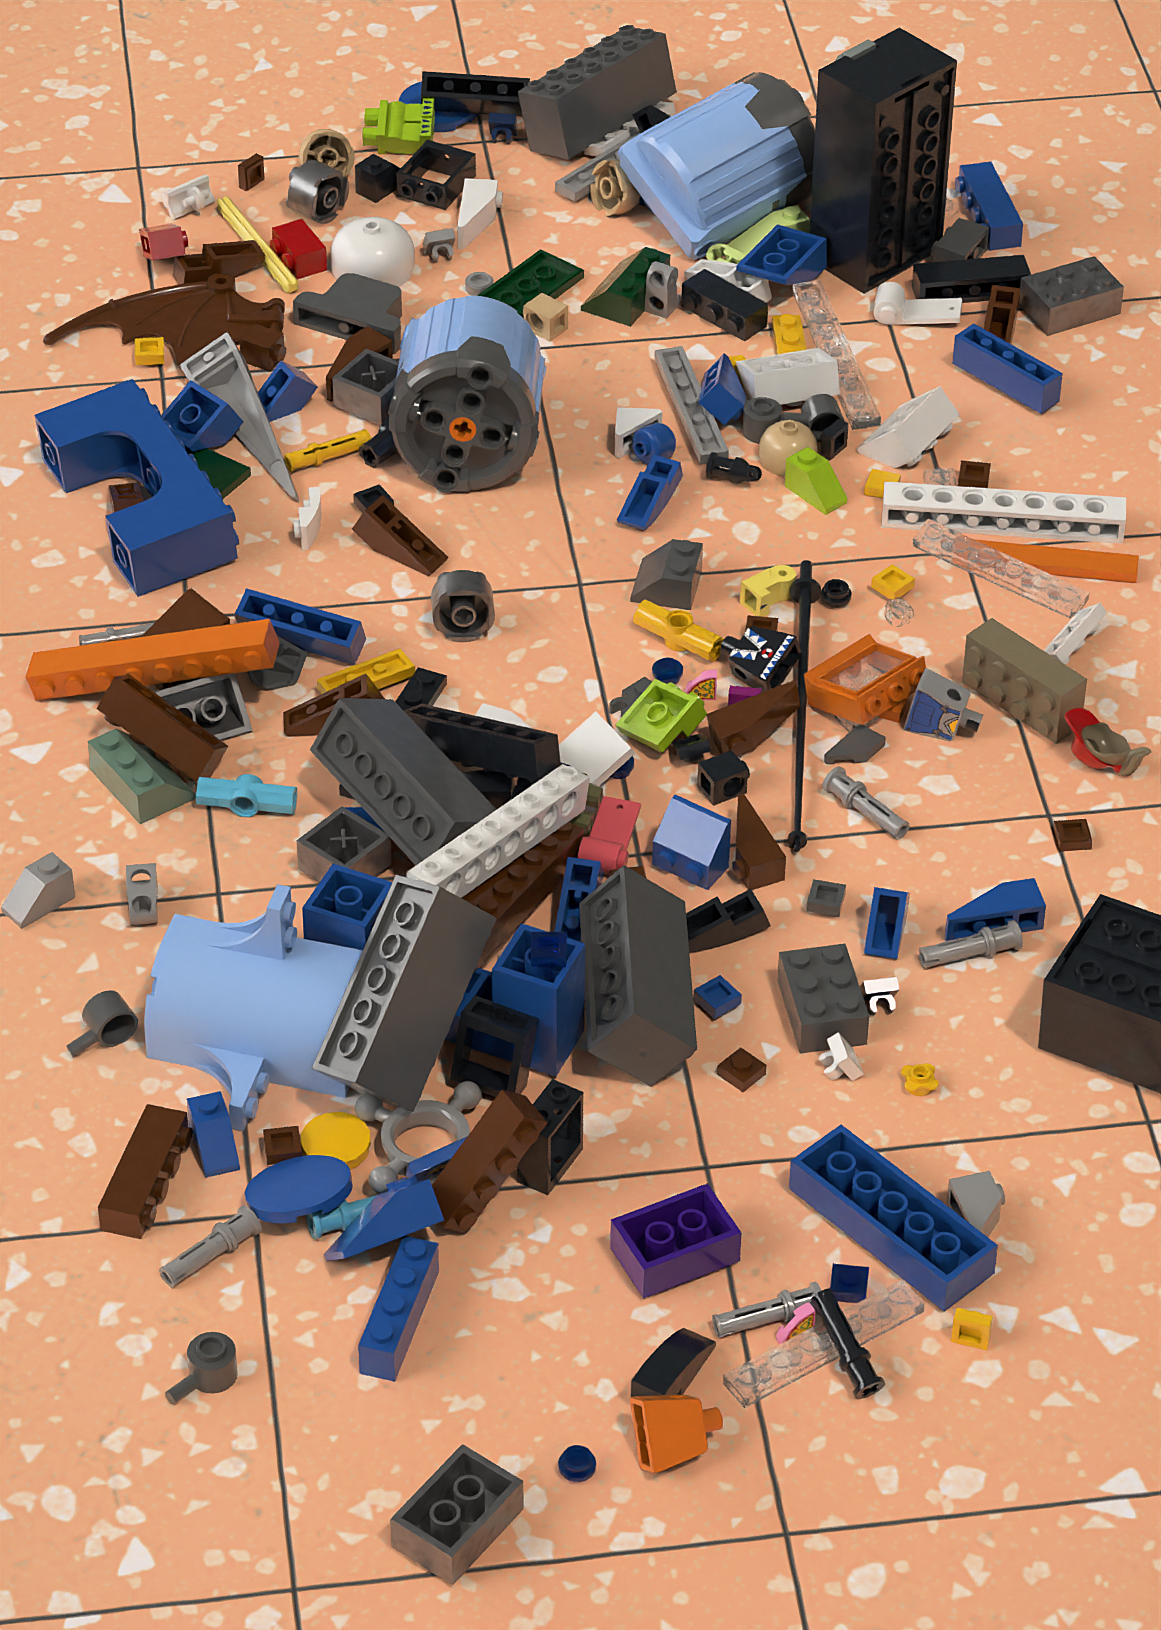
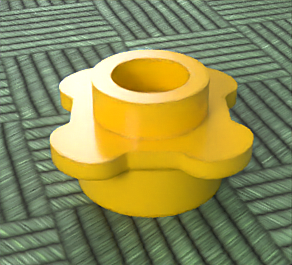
M932 1064L905 1065L901 1069V1074L906 1079L905 1089L912 1095L925 1096L931 1093V1091L936 1090L939 1086V1081L934 1077L935 1067Z

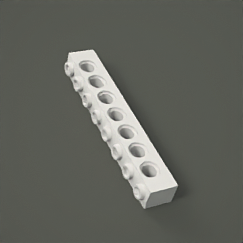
M884 482L881 528L1123 544L1126 497Z
M562 764L407 871L406 877L440 886L462 898L583 812L586 806L590 777L571 766Z

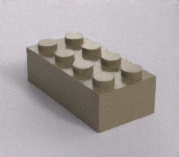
M993 618L966 635L962 676L964 684L1055 744L1073 733L1065 720V713L1074 708H1084L1087 678Z

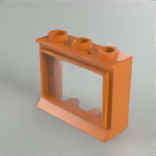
M868 634L804 673L808 705L864 725L915 693L926 668L925 656L916 658V656L879 644Z

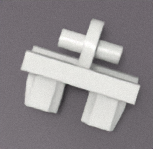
M202 175L162 193L164 207L168 209L170 218L176 219L194 210L199 211L206 205L215 202V198L210 190L208 175Z

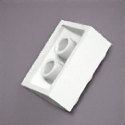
M820 348L736 361L748 400L757 397H767L776 400L780 405L798 406L803 404L804 400L817 394L840 395L837 360Z
M941 386L899 406L856 450L859 454L892 468H897L904 464L910 467L923 458L921 454L923 451L929 450L938 443L936 439L938 436L944 435L953 428L952 422L960 414Z

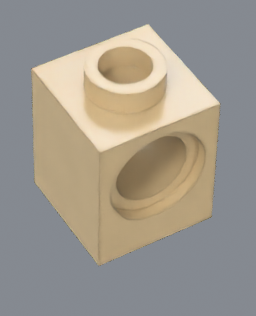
M541 293L523 306L524 320L529 323L535 335L551 342L568 329V305Z

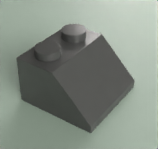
M672 539L642 558L630 602L641 603L646 599L658 606L691 610L702 573L703 543Z

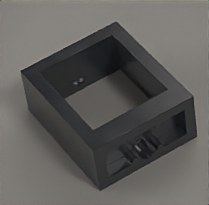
M426 140L396 173L397 196L446 210L463 191L465 178L474 179L476 177V153ZM428 170L450 176L444 184L421 178Z
M475 995L460 1014L450 1080L459 1084L464 1081L474 1082L479 1086L481 1092L495 1098L501 1090L521 1094L527 1087L539 1018ZM474 1029L515 1044L510 1075L469 1061Z
M552 1079L533 1103L548 1123L539 1134L537 1141L530 1146L517 1166V1183L548 1196L583 1150V1091Z

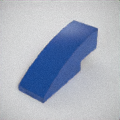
M653 454L645 472L640 471L617 518V522L642 530L650 527L668 504L683 477L681 462Z

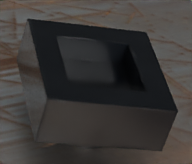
M838 419L831 426L826 427L820 435V455L829 461L847 447V422Z
M380 484L353 494L354 504L362 513L382 495L394 505V500Z
M702 732L672 741L675 755L680 760L685 759L686 762L699 760L704 757V753L711 752L709 740Z

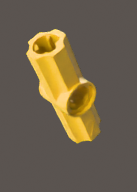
M646 599L638 605L633 616V623L665 638V645L670 650H689L712 662L720 657L721 645L725 638L693 623V616L688 611H669Z

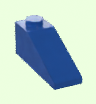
M723 353L705 372L698 403L725 425L730 419L733 421L737 420L744 412L746 394L729 357Z
M573 857L567 858L554 934L582 942L579 903L602 884L604 872L601 861Z
M1035 878L1003 882L948 914L945 941L978 934V931L983 927L993 929L1005 926L1011 920H1015L1018 923L1021 933L1042 930L1044 927L1046 904Z

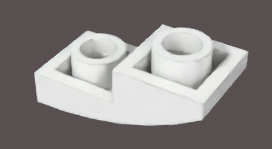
M320 487L308 488L309 500H303V507H298L299 520H293L294 537L301 538L302 550L310 548L320 530L322 519Z

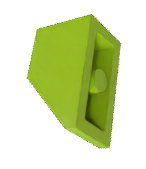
M806 447L786 458L785 487L825 515L847 503L848 498L826 458L810 447Z

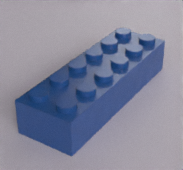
M842 1124L791 1160L789 1189L944 1312L995 1274L998 1245Z

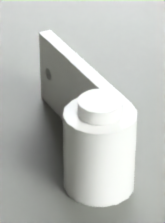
M884 282L877 289L874 317L878 322L886 325L960 323L962 298L906 300L904 289L900 284Z

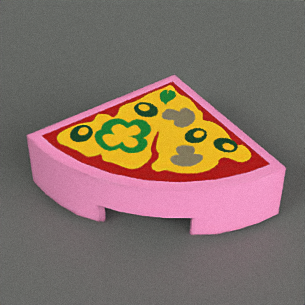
M717 669L704 671L701 673V676L693 681H689L685 687V693L693 692L702 700H716Z
M809 1302L793 1311L796 1316L785 1328L783 1325L779 1327L776 1340L782 1348L814 1335L816 1311Z

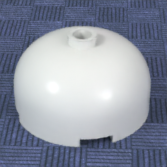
M363 217L351 221L339 230L331 245V270L336 280L345 273H355L400 286L411 278V272L415 266V249L410 235L401 225L387 218Z

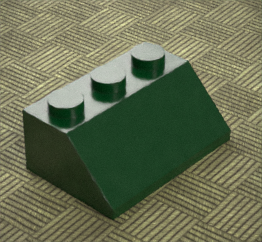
M644 247L622 260L581 305V311L631 327L645 310L646 278L650 266L655 261L670 266L671 255L657 249Z

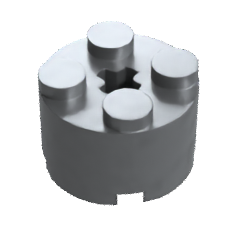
M309 160L300 167H294L291 170L286 206L321 224L329 223L338 216L335 213L338 207H344L347 201L349 181L343 176L344 173L317 160Z
M470 570L443 572L438 576L431 592L432 616L435 628L444 633L446 638L455 642H471L480 638L481 634L487 629L489 631L494 624L495 609L493 591L486 576L482 572Z

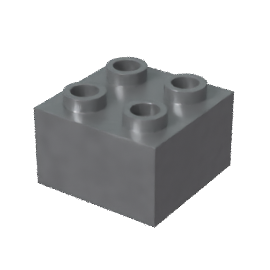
M365 349L332 378L333 406L381 425L390 416L388 410L394 392L399 362Z
M343 806L296 840L298 869L319 883L333 863L375 877L392 865L391 838L384 831Z

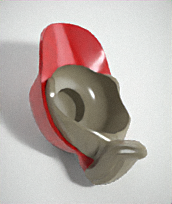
M1074 708L1065 713V720L1075 735L1071 744V751L1080 762L1090 768H1111L1122 776H1129L1140 766L1143 758L1151 753L1148 747H1139L1131 750L1125 737L1113 732L1108 724L1100 722L1089 710Z

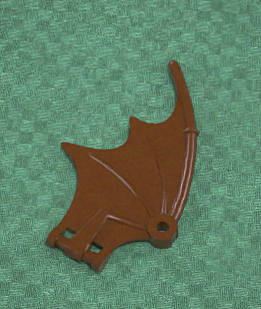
M215 273L208 277L207 281L177 284L132 294L117 300L110 299L108 303L87 311L44 336L43 343L45 345H52L70 333L87 326L97 324L114 325L123 333V344L135 341L136 338L164 337V341L171 347L175 355L178 368L182 370L180 364L226 332H228L234 342H239V338L254 323L282 332L285 302L280 298H272L265 303L252 302L236 292L235 278L231 274Z

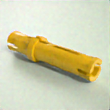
M362 429V431L320 444L313 442L308 444L307 448L285 453L284 461L290 472L312 464L319 466L325 460L359 450L361 445L371 439V435L367 429Z

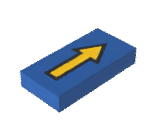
M467 1137L409 1162L406 1172L407 1178L416 1176L417 1180L421 1181L441 1173Z

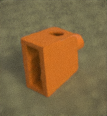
M690 1395L629 1397L640 1468L652 1473L661 1472L706 1453L708 1450L706 1433L720 1430L723 1427V1418L718 1407L702 1410L700 1399Z

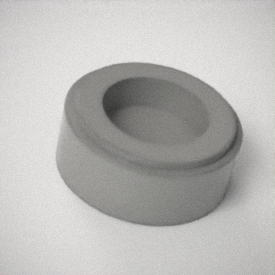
M485 272L471 273L465 279V290L469 295L477 296L493 284V278Z

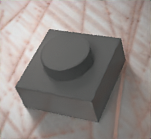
M813 879L807 901V912L840 917L846 895V884Z

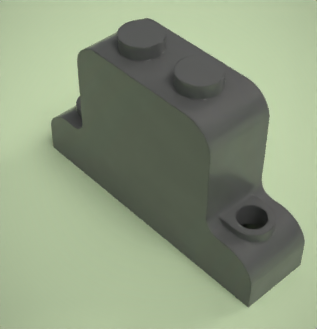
M345 273L336 280L326 293L319 294L309 291L300 293L293 300L294 324L344 340L369 326L392 340L393 354L395 355L401 344L402 291L396 285L355 273Z

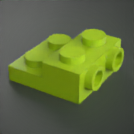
M654 679L615 726L620 733L663 753L679 733L689 737L706 717L707 712L703 707L705 705L704 701L693 692L687 694L671 682L666 684Z

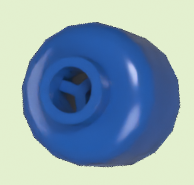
M653 423L642 427L633 436V451L636 457L647 465L653 454L670 458L676 447L675 435L667 425L662 423Z

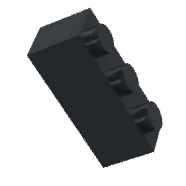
M703 269L682 283V307L744 342L767 327L768 303L714 273Z

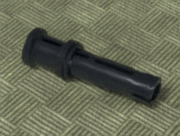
M828 1288L815 1294L816 1296H812L811 1302L818 1311L841 1357L839 1359V1367L842 1372H847L855 1388L853 1390L855 1398L863 1399L877 1393L885 1386V1381L882 1377L877 1376L870 1362V1352L865 1347L860 1346L832 1289Z

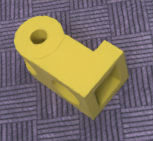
M777 565L741 581L740 604L755 616L764 617L768 615L771 605L779 601L791 599L790 586L796 580V571L787 565Z

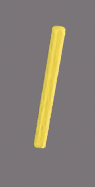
M227 196L222 199L219 198L217 200V209L243 241L256 240L265 254V260L261 263L284 291L289 294L293 291L297 292L299 281L233 201Z

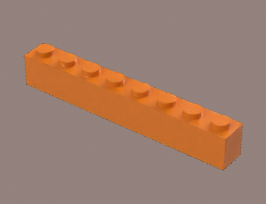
M270 619L33 652L25 678L36 701L107 691L114 677L130 674L146 686L274 668L280 642Z

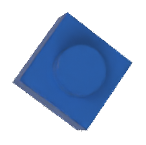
M719 975L694 989L693 999L715 1019L739 1006L742 1001V994Z

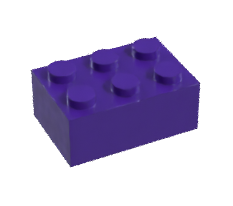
M707 1183L611 1219L610 1249L641 1296L646 1298L740 1262L742 1233Z

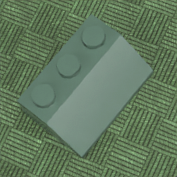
M114 729L87 741L90 770L139 824L196 799V794L167 763L159 760L154 755V750L147 745L136 743L129 737L128 733Z

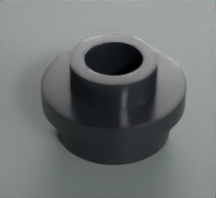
M829 580L821 590L822 601L832 607L846 605L851 600L852 592L849 585L843 580Z

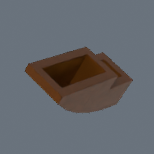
M256 240L203 244L202 254L175 256L173 276L178 284L207 281L208 277L215 273H228L235 277L264 261L265 254Z
M992 285L984 329L1012 344L1021 288Z

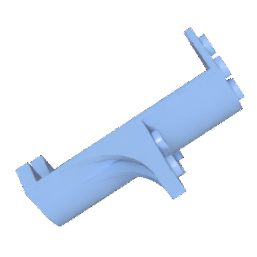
M277 884L266 912L255 919L245 922L222 923L174 914L157 951L151 972V977H154L152 992L147 994L144 1018L147 1058L193 1067L216 1078L226 1088L231 1097L229 1116L232 1129L244 1131L249 1119L255 1118L259 1104L258 1098L261 1093H266L269 1083L346 1098L350 1088L312 1069V1066L363 950L297 938V928L293 927L296 903L291 902V887Z

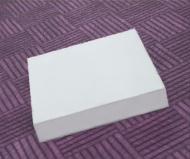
M596 711L559 744L561 765L571 766L577 771L587 774L590 777L589 783L597 786L606 781L635 754L634 750Z

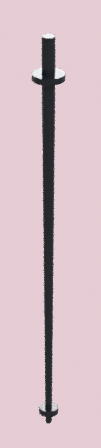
M804 560L800 563V578L796 579L790 586L791 598L799 603L798 643L802 652L798 659L797 688L801 706L797 709L794 831L790 832L787 837L788 845L794 848L795 852H799L807 844V835L801 831L807 706L804 673L808 672L811 604L816 602L821 595L820 584L812 579V562L809 560Z

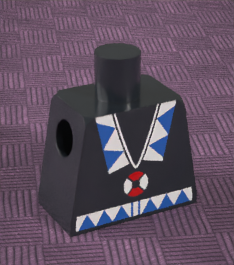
M756 626L749 627L740 640L732 636H726L721 645V652L729 655L728 662L732 674L751 688L762 689L761 693L780 686L802 655L797 636Z

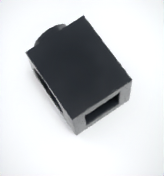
M732 750L698 762L697 787L713 806L747 793V781L750 777L749 768L743 760L740 761Z

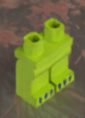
M423 98V104H405L400 101L388 103V100H380L379 108H365V126H377V128L363 127V146H377L378 154H386V152L414 154L426 140L433 141L435 125L434 98Z

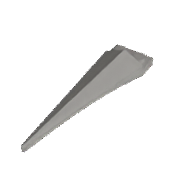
M226 332L180 364V367L189 381L192 380L230 405L244 421L235 432L236 436L293 500L299 502L298 494L246 360L231 336Z

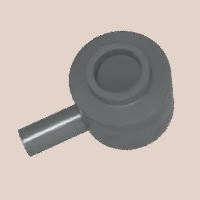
M817 394L808 398L801 407V413L783 412L781 415V421L793 420L809 427L818 442H820V435L826 427L831 426L838 419L845 421L836 399L829 394Z
M757 397L751 400L745 398L743 412L744 437L753 443L759 444L766 429L772 424L781 421V405L776 400L767 397Z
M108 990L98 993L87 1002L82 1012L83 1021L90 1030L66 1045V1047L74 1057L97 1041L106 1047L117 1046L126 1042L135 1033L138 1026V1018L118 992Z
M206 1332L195 1337L187 1348L189 1375L167 1390L165 1396L171 1404H175L195 1389L211 1394L229 1389L235 1383L238 1376L236 1347L233 1340L219 1332Z

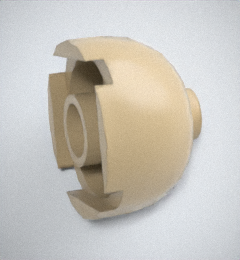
M318 129L303 139L299 148L298 159L300 165L309 160H317L344 173L343 176L346 177L354 165L355 153L350 142L343 134L332 129Z
M603 160L596 165L592 172V175H596L595 184H590L591 198L595 208L598 211L604 209L607 212L605 214L607 216L620 215L633 209L639 201L640 194L620 167V161Z
M784 420L772 424L766 429L759 443V458L761 459L762 467L772 474L785 476L786 458L806 447H810L817 452L816 437L809 427L797 421Z

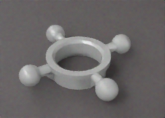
M464 1081L458 1084L454 1090V1099L449 1104L433 1100L418 1101L414 1112L399 1107L392 1112L383 1107L381 1100L368 1094L358 1098L355 1104L357 1116L366 1122L378 1120L383 1123L381 1141L390 1162L387 1166H378L371 1171L368 1181L374 1192L380 1194L388 1191L386 1184L397 1180L398 1174L406 1176L409 1162L418 1159L401 1151L395 1143L397 1137L405 1131L420 1126H434L452 1133L456 1141L470 1134L468 1121L461 1111L463 1109H472L479 1104L482 1094L477 1084L471 1081ZM439 1173V1174H436V1175H434V1176H432V1177H430V1178H427V1179H430V1180L437 1179V1177L440 1175V1173Z

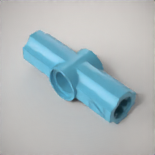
M251 774L240 775L236 781L199 777L196 791V804L227 807L234 814L241 817L254 816L257 811L295 814L297 787L264 784L259 777Z

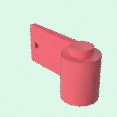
M603 796L590 836L582 838L578 858L601 861L605 874H610V870L620 869L623 865L627 867L629 858L627 848L641 809V803Z

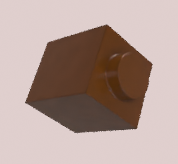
M254 323L239 338L240 352L249 365L270 372L285 358L286 347L284 346V333Z

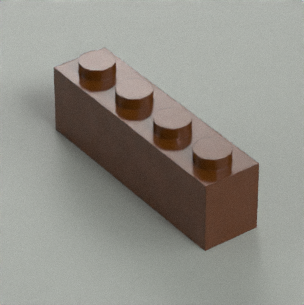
M130 674L114 677L96 708L105 715L104 718L107 722L125 729L130 733L129 737L133 741L141 745H147L155 751L154 755L159 760L173 764L180 769L179 773L184 778L193 782H197L199 777L210 778L228 748V745Z
M501 1090L432 1184L444 1221L439 1222L443 1228L467 1233L548 1122L525 1095Z
M146 1104L98 1205L100 1231L142 1239L147 1226L151 1227L154 1224L158 1202L166 1198L169 1178L171 1174L177 1173L181 1161V1152L183 1148L187 1149L192 1140L193 1131L192 1128L188 1127L187 1112Z

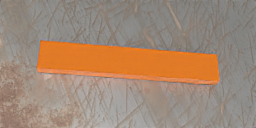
M956 538L953 565L1136 583L1139 555Z

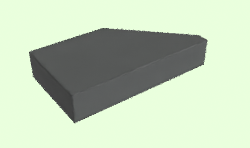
M859 724L824 754V763L834 764L836 760L852 759L853 763L867 762L885 746L886 737Z

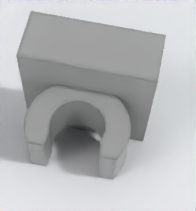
M453 228L425 233L423 240L425 254L431 253L433 262H438V252L444 251L447 254L448 260L452 259L455 241Z

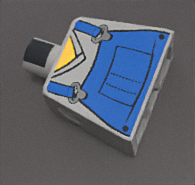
M925 668L916 688L903 730L950 742L954 740L959 726L977 733L983 714L966 708L971 694L968 689Z

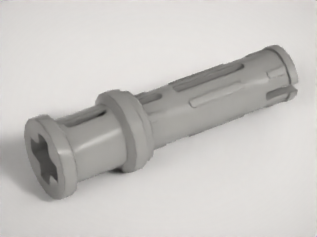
M840 766L835 767L825 777L822 786L823 790L827 793H834L842 799L845 807L856 808L896 840L906 835L910 827L909 822L899 817L887 806L867 792L865 784L860 781L855 782L846 775L845 769Z
M1015 920L1008 921L1005 926L993 929L983 927L978 931V934L932 946L920 947V962L923 968L926 969L980 954L988 957L995 956L997 951L1009 948L1019 950L1023 947L1021 930Z
M241 1206L238 1208L237 1214L224 1223H216L212 1228V1233L162 1266L159 1269L162 1279L169 1287L174 1288L183 1279L202 1268L219 1254L235 1251L238 1248V1244L251 1234L255 1236L261 1233L262 1227L259 1219L249 1207Z
M811 1282L809 1287L793 1292H788V1290L780 1291L775 1299L748 1305L718 1315L714 1314L712 1315V1322L718 1338H722L729 1334L779 1320L789 1323L796 1316L793 1311L803 1304L809 1302L815 1309L811 1298L816 1296L815 1294L821 1291V1288L817 1282Z

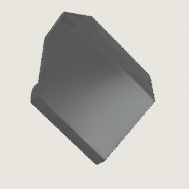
M278 637L280 644L274 668L247 671L251 682L261 689L272 690L293 686L299 679L308 653Z

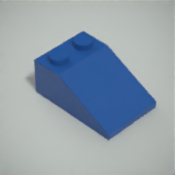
M777 224L736 265V271L784 285L813 281L827 267V238Z
M416 1176L386 1184L388 1191L376 1195L324 1253L326 1261L351 1257L444 1221L430 1179L418 1181Z

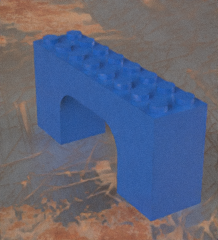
M133 379L34 415L43 461L65 493L106 478L124 476L138 480L152 498L105 516L113 562L137 597L238 559L236 546L239 545V538L233 528V522H236V517L232 507L225 505L219 489L211 486L207 473L204 470H199L194 455H188L182 439L174 436L170 423L167 420L163 421L157 405L150 403L146 390L144 388L140 389Z
M333 863L302 907L304 939L363 950L392 882ZM521 923L492 968V972L478 968L473 973L445 1040L456 1044L461 1011L476 995L539 1018L530 1068L557 1077L584 1032L585 943ZM474 1029L471 1049L512 1062L515 1044Z

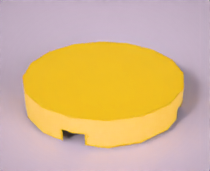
M345 1112L321 1114L310 1120L301 1132L303 1156L325 1155L335 1157L345 1162L352 1169L360 1165L369 1154L371 1146L370 1130L363 1120L353 1114Z

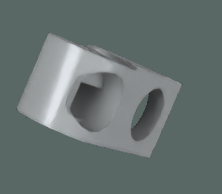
M657 261L652 263L646 278L644 312L667 319L679 306L680 294H677L678 269L676 267ZM658 301H661L664 304V308H658L655 305Z
M156 863L126 865L130 925L158 923ZM140 873L147 874L151 878L144 881H132V878Z

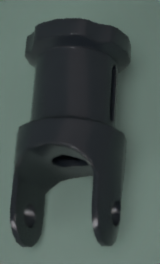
M711 452L707 462L706 477L709 479L719 477L729 479L733 484H739L742 481L753 482L759 480L762 476V470L758 466L749 465L747 461L740 457L730 459L720 457L716 452Z

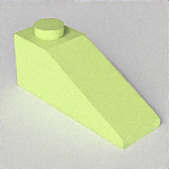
M798 205L788 206L771 212L727 245L747 255L777 224L809 233L810 219Z

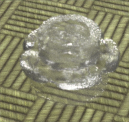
M895 598L894 600L890 599L886 603L884 617L890 625L902 627L911 622V619L914 617V610L906 600Z

